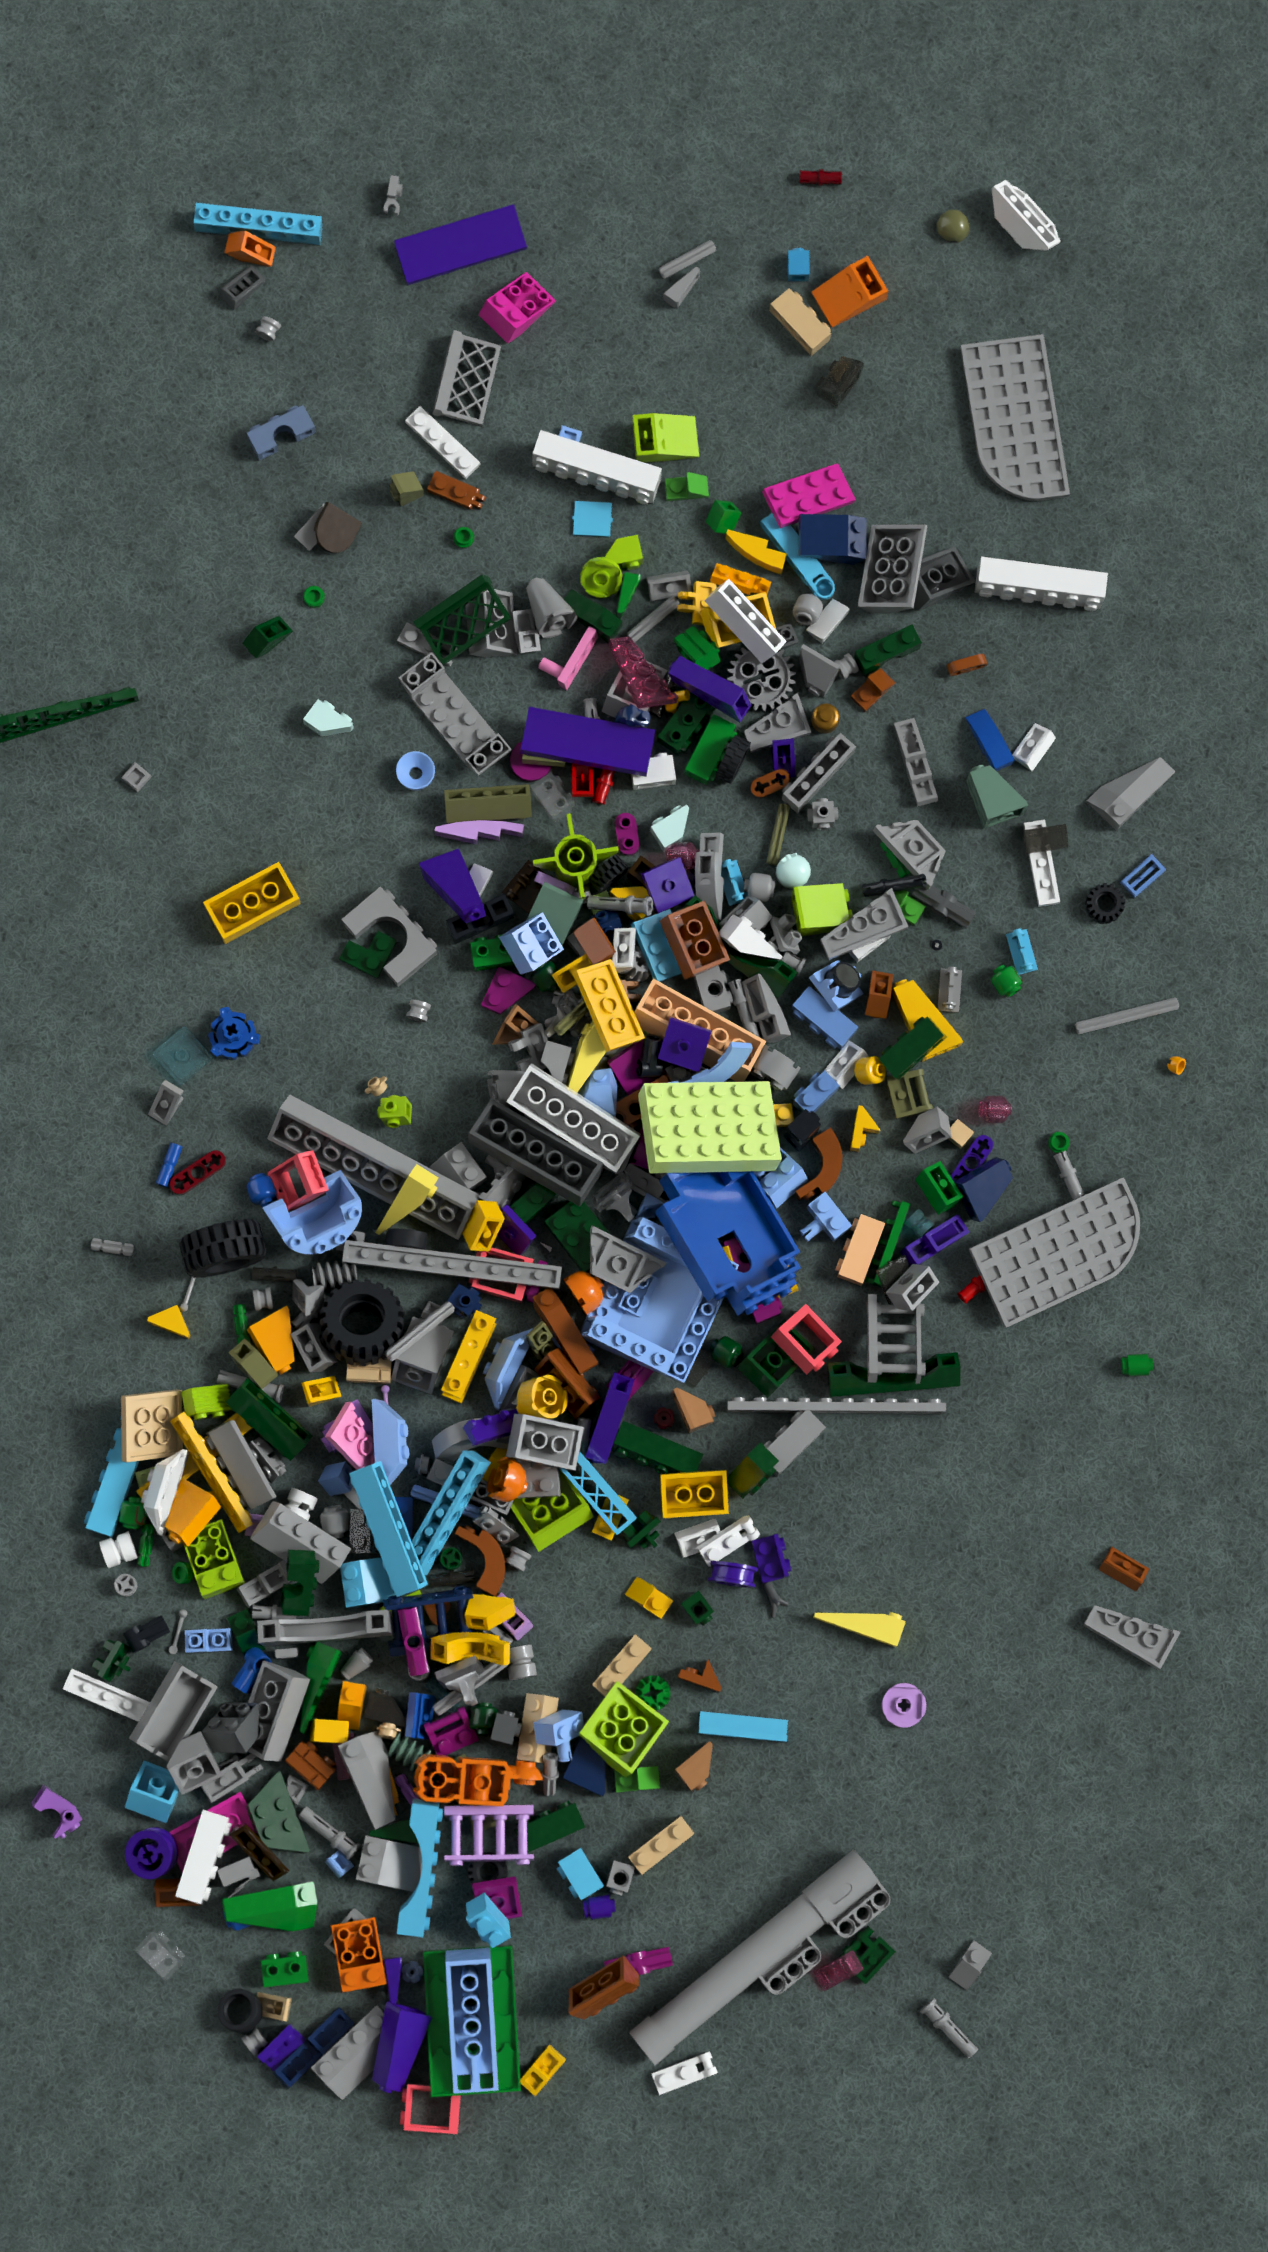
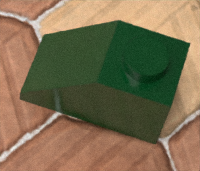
M277 616L255 626L243 641V645L255 658H259L269 653L288 637L293 630L280 616Z

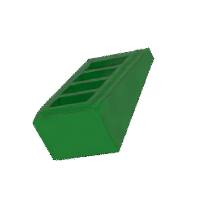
M624 573L616 613L618 618L621 619L640 583L641 575Z

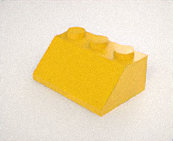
M766 592L747 596L746 598L776 629ZM709 606L700 611L705 631L711 640L716 643L717 648L742 642Z
M726 1470L660 1474L663 1518L729 1514Z

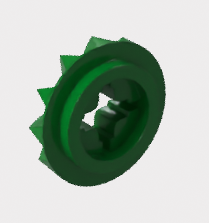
M659 1676L643 1678L638 1683L635 1695L655 1711L667 1705L671 1694L668 1683ZM650 1684H652L655 1690L663 1691L656 1695V1703L651 1696H644V1694L650 1691Z

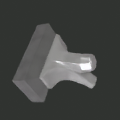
M475 1655L435 1672L437 1681L444 1689L448 1688L449 1690H456L462 1693L463 1700L467 1705L471 1704L473 1706L478 1703L474 1684L479 1675L485 1671L482 1663Z

